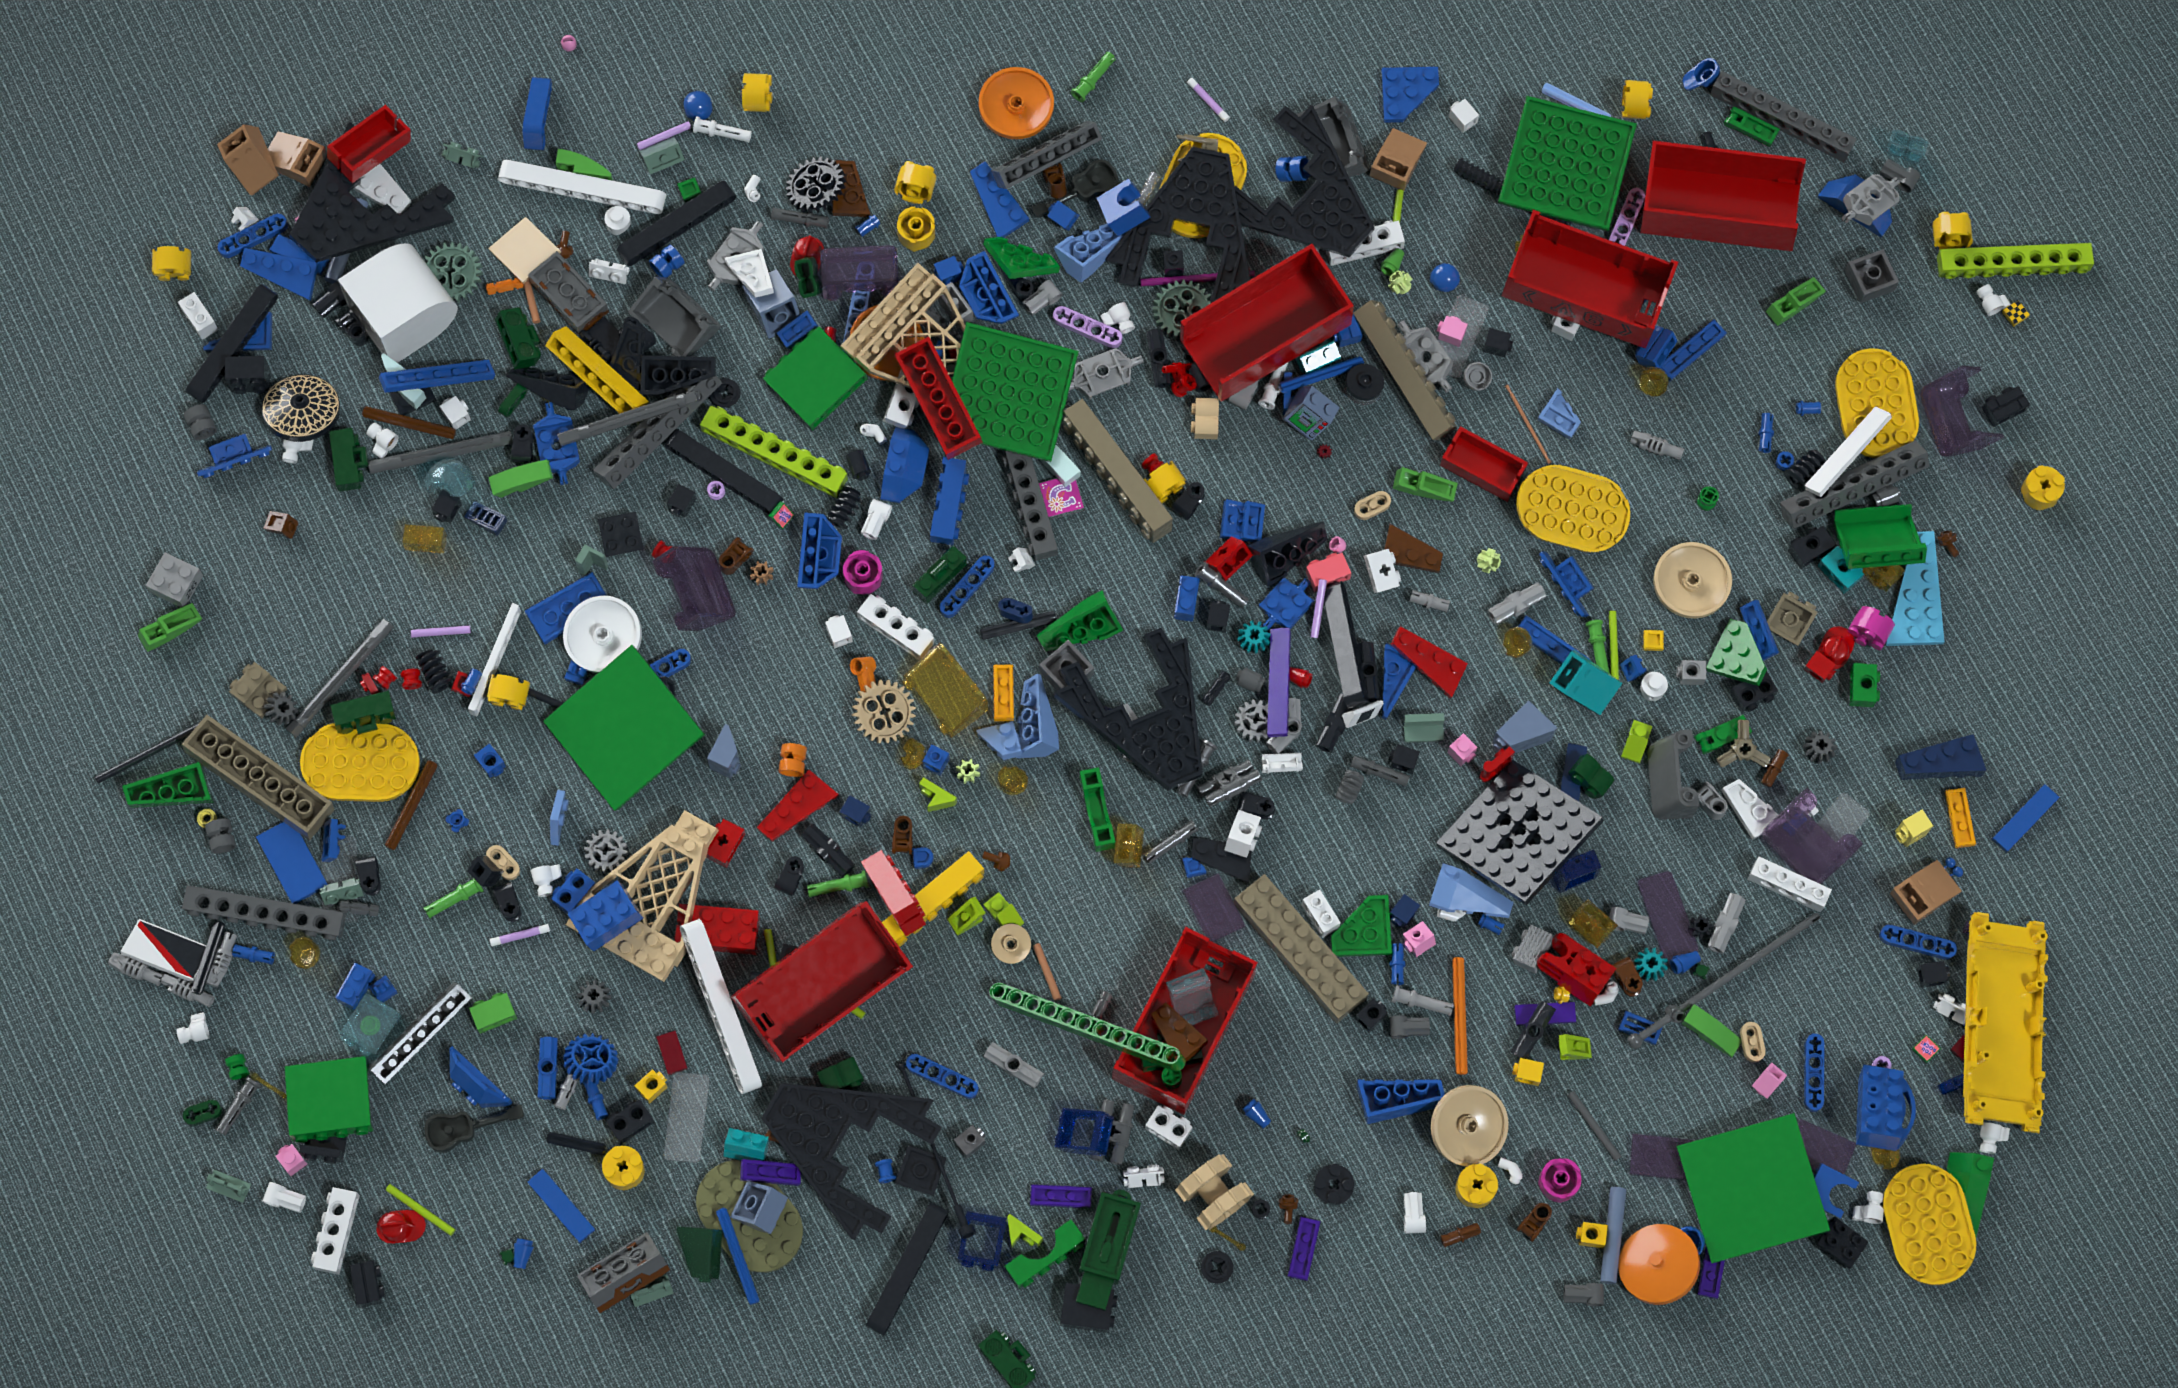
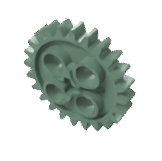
M451 242L450 247L443 243L442 249L437 245V252L430 250L432 256H425V259L428 261L426 264L438 280L446 279L442 286L450 297L460 303V297L467 300L466 294L469 293L473 296L472 289H479L476 283H482L478 276L483 275V272L478 270L483 266L481 263H478L480 259L478 256H475L476 253L473 250L469 252L470 248L467 245L463 248V245L459 243L456 247L453 242ZM441 261H447L445 266L439 267ZM460 261H466L464 266L458 267ZM465 279L462 285H457L458 280Z
M1176 280L1175 286L1168 283V289L1162 287V294H1156L1158 300L1153 301V305H1155L1152 308V312L1155 313L1153 319L1157 320L1156 326L1162 325L1161 330L1163 332L1167 330V337L1174 334V339L1176 340L1178 335L1180 336L1181 325L1176 324V320H1184L1192 315V312L1199 311L1211 304L1209 301L1211 295H1205L1206 288L1199 290V283L1194 287L1193 281L1186 285L1185 280H1183L1182 284L1179 285ZM1190 296L1192 299L1187 301L1184 300L1182 297ZM1172 304L1175 308L1168 309L1166 305Z

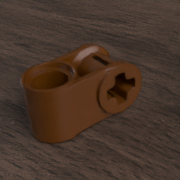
M1057 163V165L1048 167L1042 172L1050 195L1053 198H1062L1067 193L1062 165Z
M740 537L734 539L719 557L720 571L725 575L735 573L754 551L752 547L746 546ZM725 561H731L733 564L730 566H725L723 563Z
M899 816L895 820L892 854L903 852L912 855L913 828L912 821L907 816ZM906 822L909 827L906 830H900L898 825Z
M1628 956L1612 964V966L1617 968L1613 975L1620 983L1624 993L1629 997L1639 995L1643 982L1631 958ZM1630 983H1632L1633 985L1636 984V989H1634V987H1629Z
M1546 1203L1537 1204L1516 1230L1523 1232L1533 1242L1552 1215L1551 1207ZM1540 1208L1545 1209L1547 1217L1540 1218L1537 1215V1210Z

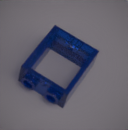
M1594 849L1569 859L1553 876L1559 893L1597 878L1602 866Z
M1063 1108L1062 1114L1059 1117L1055 1148L1067 1153L1106 1156L1114 1117L1104 1111ZM1076 1119L1095 1120L1090 1147L1070 1145Z
M966 1211L968 1224L972 1223L1000 1229L994 1260L964 1255L967 1239H961L958 1262L962 1263L961 1266L973 1268L974 1265L982 1266L981 1269L986 1271L998 1269L1007 1218Z

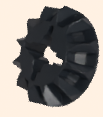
M720 379L722 384L710 395V398L714 405L716 404L721 408H730L732 405H736L740 398V387L731 379ZM728 387V394H730V396L727 395L726 398H724L723 400L721 392H725V390Z
M1210 1252L1202 1260V1274L1210 1283H1223L1233 1273L1232 1259L1224 1252ZM1212 1261L1217 1265L1224 1262L1221 1267V1273L1218 1271L1210 1273L1214 1267Z

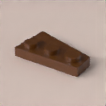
M836 160V163L841 166L845 173L846 182L844 185L846 188L841 189L843 195H837L839 201L833 200V216H871L855 161Z
M1389 524L1385 549L1393 552L1396 561L1393 564L1434 573L1440 572L1442 552Z
M1166 1002L1151 1014V1019L1166 1044L1177 1048L1186 1061L1208 1044V1040Z

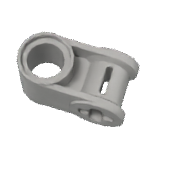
M1258 381L1232 395L1228 402L1246 410L1257 389Z
M1704 782L1703 787L1697 791L1699 806L1712 819L1720 820L1727 811V802L1709 782ZM1713 806H1720L1722 808V811H1715L1713 809Z

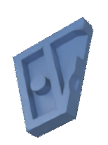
M1557 388L1537 420L1566 438L1571 439L1580 426L1581 421L1573 413L1570 404L1561 395L1560 389Z
M1013 721L976 730L977 737L979 739L982 738L987 743V746L991 750L996 751L1002 760L1022 756Z
M557 790L550 817L551 845L558 846L561 829L565 821L564 811L568 810L569 800L565 799V791Z

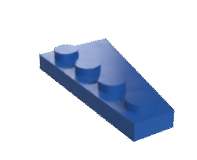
M983 162L970 171V176L988 214L996 237L1005 238L1029 222V217L1007 189L997 186L991 172L992 169L986 162Z
M244 248L241 267L311 301L319 263Z

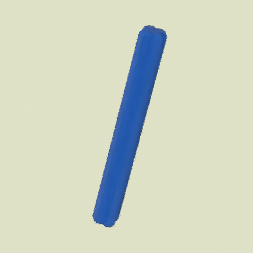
M1360 356L1280 382L1278 388L1281 393H1285L1349 372L1354 366L1364 364V361Z
M721 1208L716 1211L746 1297L750 1305L759 1302V1297L726 1208Z

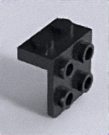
M333 1136L321 1141L309 1139L304 1145H300L299 1153L305 1160L309 1161L321 1159L330 1164L343 1162L347 1137L337 1138Z

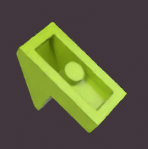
M1636 720L1633 721L1621 755L1622 758L1640 764L1652 729L1651 725Z
M924 777L920 781V792L928 798L933 797L927 806L928 812L956 805L957 797Z
M999 892L983 904L1000 926L1006 924L1022 926L1024 924L1012 903L1009 904Z
M973 897L947 920L958 936L983 921L982 916L986 913L977 898Z
M1568 1034L1559 1035L1561 1060L1592 1058L1590 1038Z
M1011 1214L1008 1215L1007 1221L1011 1248H1013L1021 1236L1024 1237L1022 1240L1031 1247L1033 1245L1038 1247L1041 1244L1043 1237Z

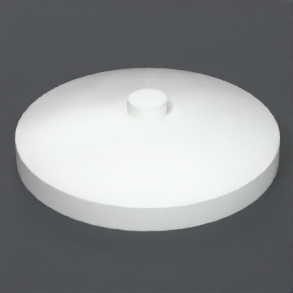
M596 596L580 603L568 616L563 631L565 649L570 658L579 667H583L586 671L592 673H599L631 644L638 650L642 639L641 624L634 610L624 601L611 596Z

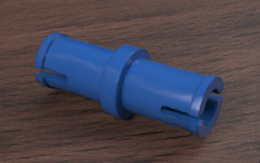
M1763 413L1761 415V429H1759L1758 434L1760 436L1759 451L1769 453L1771 452V440L1774 436V430H1772L1774 415Z
M1397 943L1392 944V961H1390V967L1392 968L1391 984L1396 985L1398 977V985H1403L1404 967L1406 966L1404 961V945L1399 943L1397 951Z
M235 944L233 948L235 952L232 953L233 957L248 959L253 963L258 961L272 965L275 959L272 958V956H275V952L259 950L258 947L253 946L249 948Z
M584 1081L583 1085L589 1097L588 1103L592 1105L596 1120L608 1117L603 1103L604 1097L603 1094H600L598 1086L594 1082H591L588 1086L587 1082Z

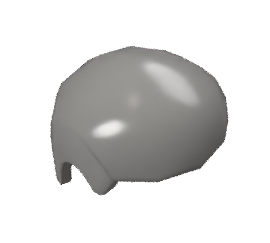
M1474 362L1465 369L1463 380L1471 390H1484L1492 381V372L1486 364Z

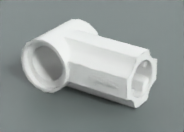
M873 499L861 534L868 539L877 540L884 522L890 516L892 506Z
M269 1182L262 1202L277 1208L280 1206L301 1213L305 1205L306 1196L287 1190L279 1184Z
M1410 1192L1404 1194L1405 1234L1426 1233L1422 1193Z

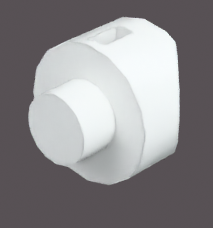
M621 206L611 207L605 214L604 220L607 230L614 235H620L625 232L631 224L629 212Z
M1658 672L1647 673L1640 684L1643 697L1649 701L1661 699L1668 688L1666 677Z

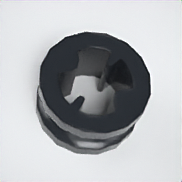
M1257 1200L1252 1206V1214L1257 1219L1266 1218L1270 1213V1205L1265 1200ZM1260 1204L1264 1205V1209L1267 1210L1262 1215L1258 1214V1210L1255 1209Z

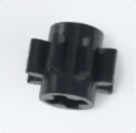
M1699 914L1697 920L1693 917L1691 918L1690 922L1693 925H1689L1687 928L1692 930L1691 937L1697 936L1699 940H1702L1703 935L1706 937L1710 936L1708 930H1711L1713 925H1709V917L1705 919ZM1698 924H1701V927L1704 928L1702 931L1697 927Z

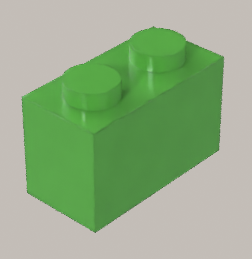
M497 993L491 997L492 999L485 1002L484 1000L477 1001L473 1004V1007L469 1008L480 1034L517 1019L507 993Z

